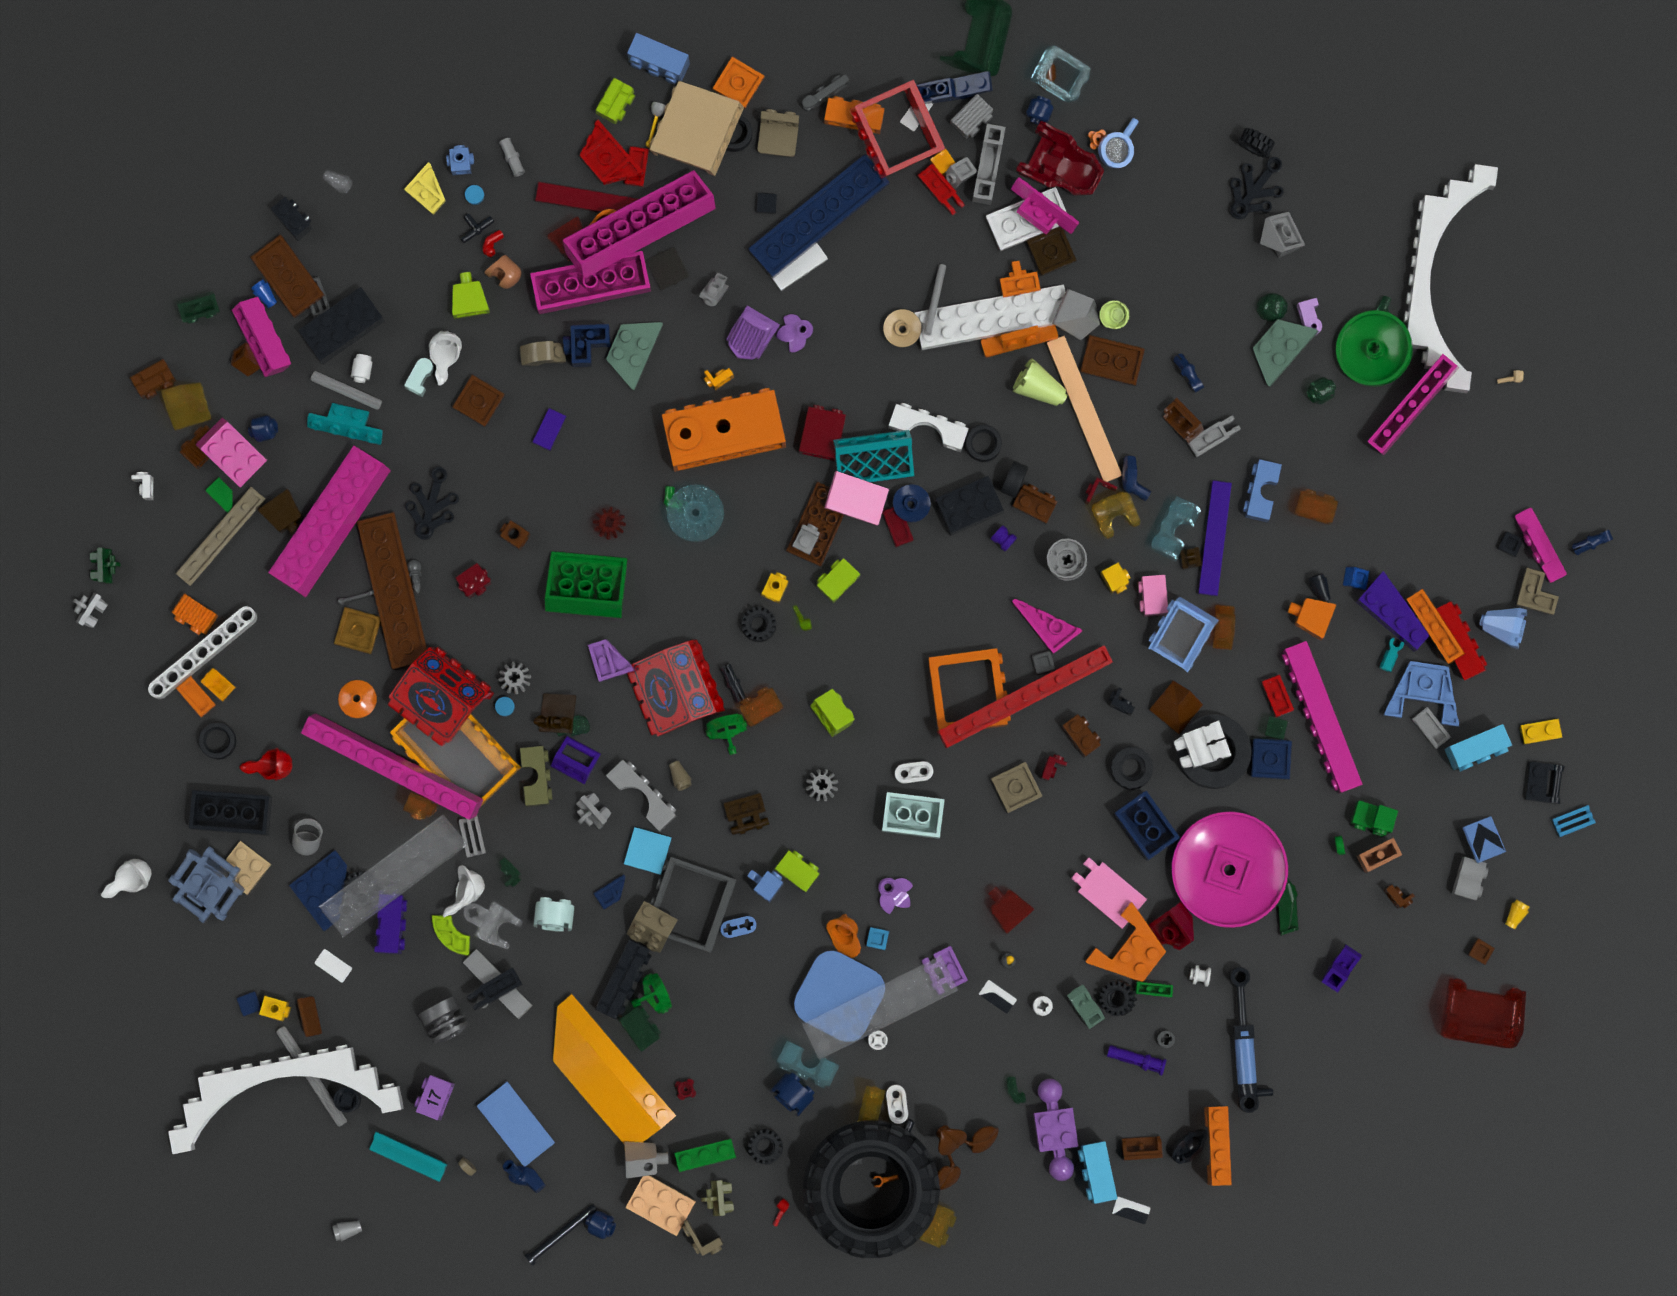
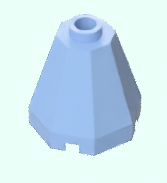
M1513 608L1487 611L1486 615L1481 616L1480 626H1483L1482 630L1509 647L1519 649V643L1522 641L1526 625L1524 616H1527V610Z

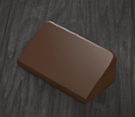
M314 997L298 999L297 1002L305 1036L312 1037L322 1034Z

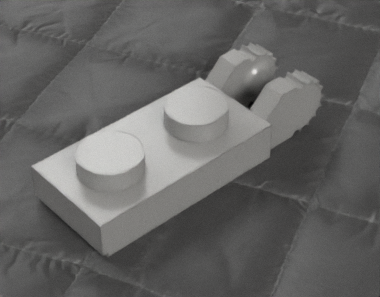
M1233 415L1207 428L1188 444L1196 458L1241 430L1240 426H1235L1230 431H1225L1223 426L1233 422L1235 419Z

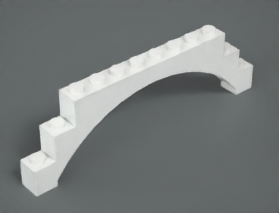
M1475 164L1468 174V181L1471 182L1450 180L1448 185H1444L1443 196H1446V198L1425 195L1418 205V211L1421 212L1420 219L1417 218L1416 230L1419 231L1418 237L1414 238L1413 248L1416 249V255L1412 256L1411 267H1414L1413 274L1409 276L1408 285L1411 286V293H1407L1406 304H1409L1408 311H1405L1404 323H1407L1406 327L1412 337L1413 348L1426 350V352L1423 351L1421 363H1424V369H1430L1442 354L1459 367L1445 384V391L1467 394L1470 390L1472 372L1466 371L1455 359L1446 346L1436 324L1430 295V275L1433 258L1439 240L1452 218L1474 197L1487 189H1494L1498 167Z
M347 1045L337 1046L336 1051L329 1052L328 1048L317 1050V1054L311 1056L309 1052L298 1054L296 1059H291L290 1056L281 1057L279 1062L272 1063L271 1059L260 1061V1066L253 1067L252 1063L241 1065L239 1070H234L233 1067L224 1068L222 1073L215 1074L214 1071L204 1072L203 1077L198 1078L202 1101L198 1097L188 1099V1103L183 1104L187 1127L185 1128V1124L173 1126L174 1130L168 1131L172 1154L195 1150L194 1144L201 1131L222 1106L246 1089L275 1078L311 1076L335 1081L368 1097L381 1108L382 1113L404 1109L400 1086L394 1087V1083L382 1085L383 1089H380L377 1068L367 1064L359 1066V1070H357L353 1047L348 1048Z

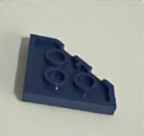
M336 850L289 885L324 932L341 918L344 896L343 887L348 865Z

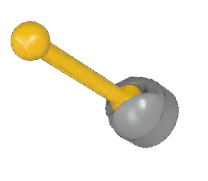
M652 102L651 112L655 117L649 140L646 142V147L650 148V142L654 136L658 117L664 115L665 104Z

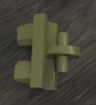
M722 1180L711 1181V1189L706 1190L707 1197L701 1198V1202H707L708 1209H713L714 1216H725V1213L734 1211L733 1202H724L723 1195L732 1193V1184L722 1182Z

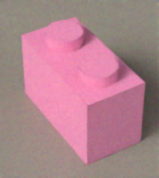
M1165 575L1143 576L1141 582H1138V591L1142 593L1143 598L1140 601V612H1144V617L1167 615L1168 602Z

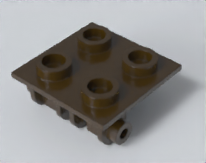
M543 694L541 715L534 718V724L539 727V732L572 733L577 695Z

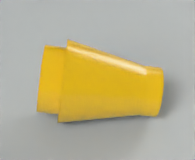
M1516 899L1511 905L1505 924L1516 929L1518 924L1529 913L1528 909L1530 906Z

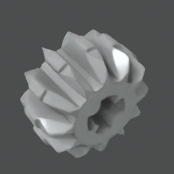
M512 662L511 669L507 664L504 665L507 672L500 670L499 673L505 677H501L498 680L499 682H505L501 688L505 689L508 687L507 693L510 694L512 689H514L515 695H518V688L525 692L526 690L523 685L530 686V683L525 681V679H531V675H524L529 669L526 667L521 671L522 663H519L516 668L515 662ZM513 674L520 676V679H517V683H514L512 680L510 681Z
M817 769V777L814 773H810L814 780H806V783L812 784V786L806 787V790L814 791L809 796L812 798L815 794H818L816 801L820 800V796H823V800L827 801L826 794L833 798L834 794L830 790L838 791L837 787L832 786L838 783V780L831 781L835 776L834 773L830 774L829 777H827V769L824 770V775H821L820 769ZM821 780H824L827 788L819 790V786L816 785L817 782L821 783Z

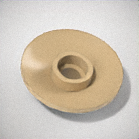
M896 310L889 314L884 322V335L892 345L908 347L918 340L921 334V322L917 315L909 310ZM902 326L906 328L904 333L899 331V328Z

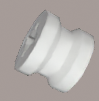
M1041 996L1036 998L1033 1003V1010L1037 1015L1045 1016L1052 1011L1053 1005L1048 997Z
M878 1030L870 1034L868 1042L871 1048L881 1050L887 1045L888 1040L884 1032Z

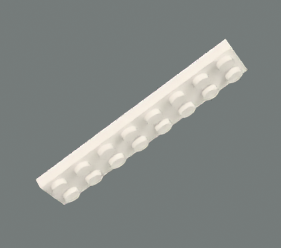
M1064 285L1042 288L1041 291L1003 298V296L937 308L932 333L929 336L924 334L929 310L915 312L921 322V334L919 336L921 349L926 350L1001 336L1002 334L1038 325V328L1054 325L1052 324L1053 319L1066 293Z

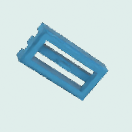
M1589 805L1552 819L1559 837L1596 823L1592 817V812H1590ZM1580 812H1586L1585 815L1559 825L1557 822ZM1586 818L1589 819V822L1561 832L1563 827Z

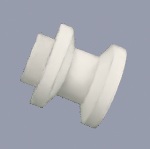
M1195 965V969L1191 968L1189 980H1193L1192 984H1196L1198 981L1204 982V985L1208 987L1211 968L1208 967L1205 971L1200 970L1199 965Z

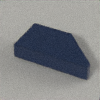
M625 875L620 876L594 893L604 910L621 900Z

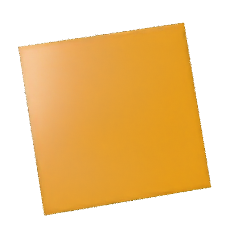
M946 149L930 159L931 163L934 164L942 175L951 165L956 163Z

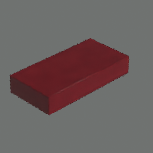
M893 508L882 511L896 547L914 541L908 523L899 518Z

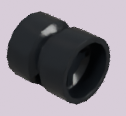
M344 1087L335 1093L334 1105L341 1112H353L360 1107L362 1098L358 1091L350 1087Z

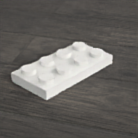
M1056 187L1042 192L1046 198L1066 212ZM1025 200L986 215L1000 252L1043 234L1041 230L1016 213ZM1055 224L1051 230L1058 228L1060 226L1058 224Z

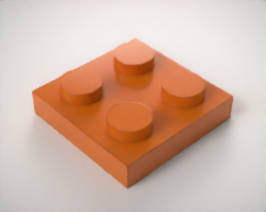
M732 57L715 83L713 90L722 96L739 101L745 109L765 76Z

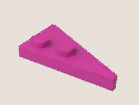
M1017 599L1012 601L1052 654L1056 653L1082 632L1080 628L1055 618L1053 615L1040 609L1038 610Z

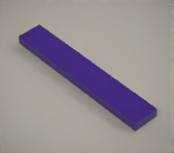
M1212 481L1198 594L1218 596L1232 483Z

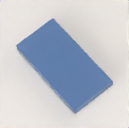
M508 1082L477 1105L524 1167L555 1143Z

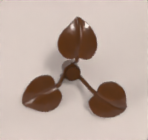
M948 1125L938 1129L936 1132V1136L940 1140L938 1151L941 1155H947L950 1161V1166H944L938 1172L940 1190L955 1184L961 1174V1169L958 1166L954 1167L955 1164L951 1154L963 1143L972 1146L971 1151L973 1153L986 1151L995 1142L999 1132L998 1127L986 1126L979 1129L973 1135L972 1141L966 1140L967 1134L963 1130L950 1129Z

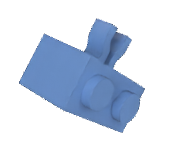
M751 870L747 877L757 883L754 892L769 903L783 885L782 877L775 871L771 873L767 871L761 877Z

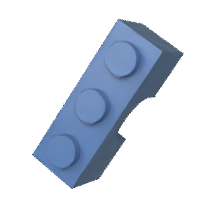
M1259 459L1257 464L1253 465L1251 475H1254L1253 483H1249L1247 491L1250 494L1249 501H1245L1243 512H1246V518L1263 522L1270 520L1274 501L1264 499L1260 490L1265 484L1277 485L1282 464Z

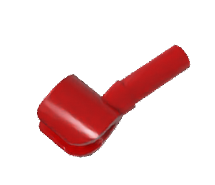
M784 1198L776 1206L781 1210L773 1223L776 1227L790 1206Z

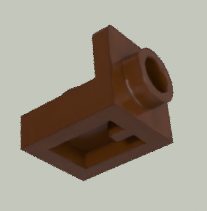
M1393 885L1383 890L1397 909L1401 907L1407 908L1413 903L1412 898L1415 897L1411 893L1403 899L1401 897L1403 896L1402 891Z

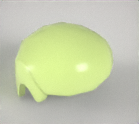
M1109 301L1099 311L1100 321L1105 327L1111 329L1124 327L1130 318L1129 309L1120 301Z

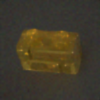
M938 1205L932 1223L919 1239L940 1248L941 1244L945 1246L949 1237L946 1232L949 1227L953 1228L957 1219L954 1216L955 1212Z

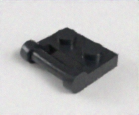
M1529 762L1525 800L1560 804L1561 777L1565 766ZM1549 771H1554L1552 796L1547 797Z

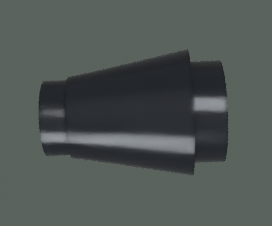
M1323 573L1310 577L1309 585L1317 598L1323 602L1330 600L1327 577Z

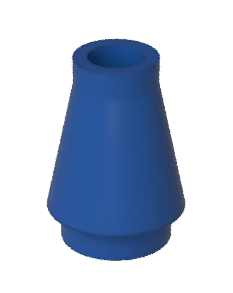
M264 279L251 287L253 294L259 297L260 301L268 309L277 303L268 282L266 283Z

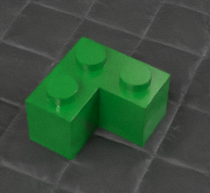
M1357 801L1350 824L1355 825L1354 828L1357 830L1365 831L1369 829L1373 831L1372 834L1384 837L1392 833L1399 810Z

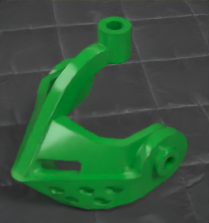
M743 715L722 716L706 724V733L710 740L728 739L729 755L737 753L731 738L740 732L747 731V723ZM736 725V729L729 730V726ZM725 728V731L720 733L717 732V730Z
M657 973L646 975L643 978L644 997L632 1000L633 1007L636 1008L642 1005L641 1002L646 1000L658 1014L668 1012L672 1008V1004L660 976ZM650 985H652L654 992H651ZM655 995L657 996L659 1003H656L654 999Z

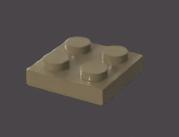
M1026 762L991 778L1007 813L1043 797Z

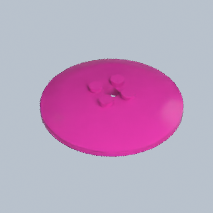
M1220 812L1197 821L1181 837L1173 856L1172 878L1181 902L1197 918L1218 927H1242L1262 919L1277 905L1287 884L1288 861L1281 841L1264 822L1244 813ZM1227 865L1234 866V875H1226L1224 868Z

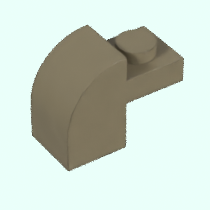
M543 341L520 347L522 366H539L545 363L566 362L563 343Z

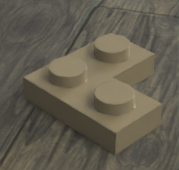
M1526 568L1516 605L1553 616L1559 596L1541 592L1545 573Z

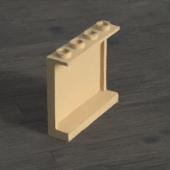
M678 81L677 86L672 90L670 103H667L665 107L664 117L658 123L657 133L650 142V151L655 156L659 154L703 169L708 174L715 176L744 106L737 100Z

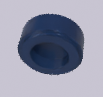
M563 336L564 354L572 355L571 337Z

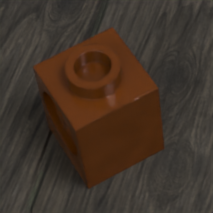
M511 520L509 523H505L500 530L502 533L500 537L520 551L531 536L530 532ZM510 531H519V536L516 539L509 538Z

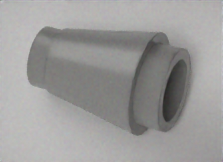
M359 1221L340 1222L332 1226L336 1241L341 1240L342 1242L362 1232Z

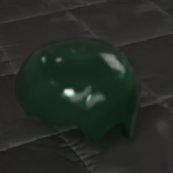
M1276 293L1264 295L1257 303V313L1263 320L1275 322L1278 319L1281 320L1288 311L1286 299Z

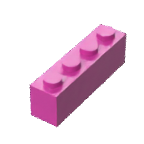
M259 297L239 302L232 309V312L264 376L268 377L283 372L291 365L290 358L285 352L281 339L277 336L273 323L268 318L265 307Z

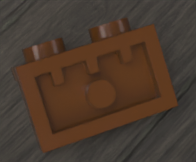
M1023 484L1012 507L1047 524L1057 501L1053 495L1047 492L1045 494L1038 492V488L1034 485L1028 484L1026 486Z

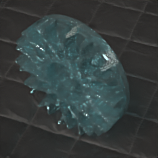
M690 484L679 489L671 497L667 506V520L672 531L680 538L691 542H700L712 537L719 530L724 520V505H722V500L718 497L719 495L704 485ZM697 510L699 515L693 516L692 511Z

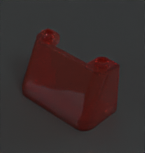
M1449 979L1441 1035L1453 1040L1501 1048H1515L1524 1032L1526 991L1511 988L1504 995L1469 990L1467 989V984L1462 979Z

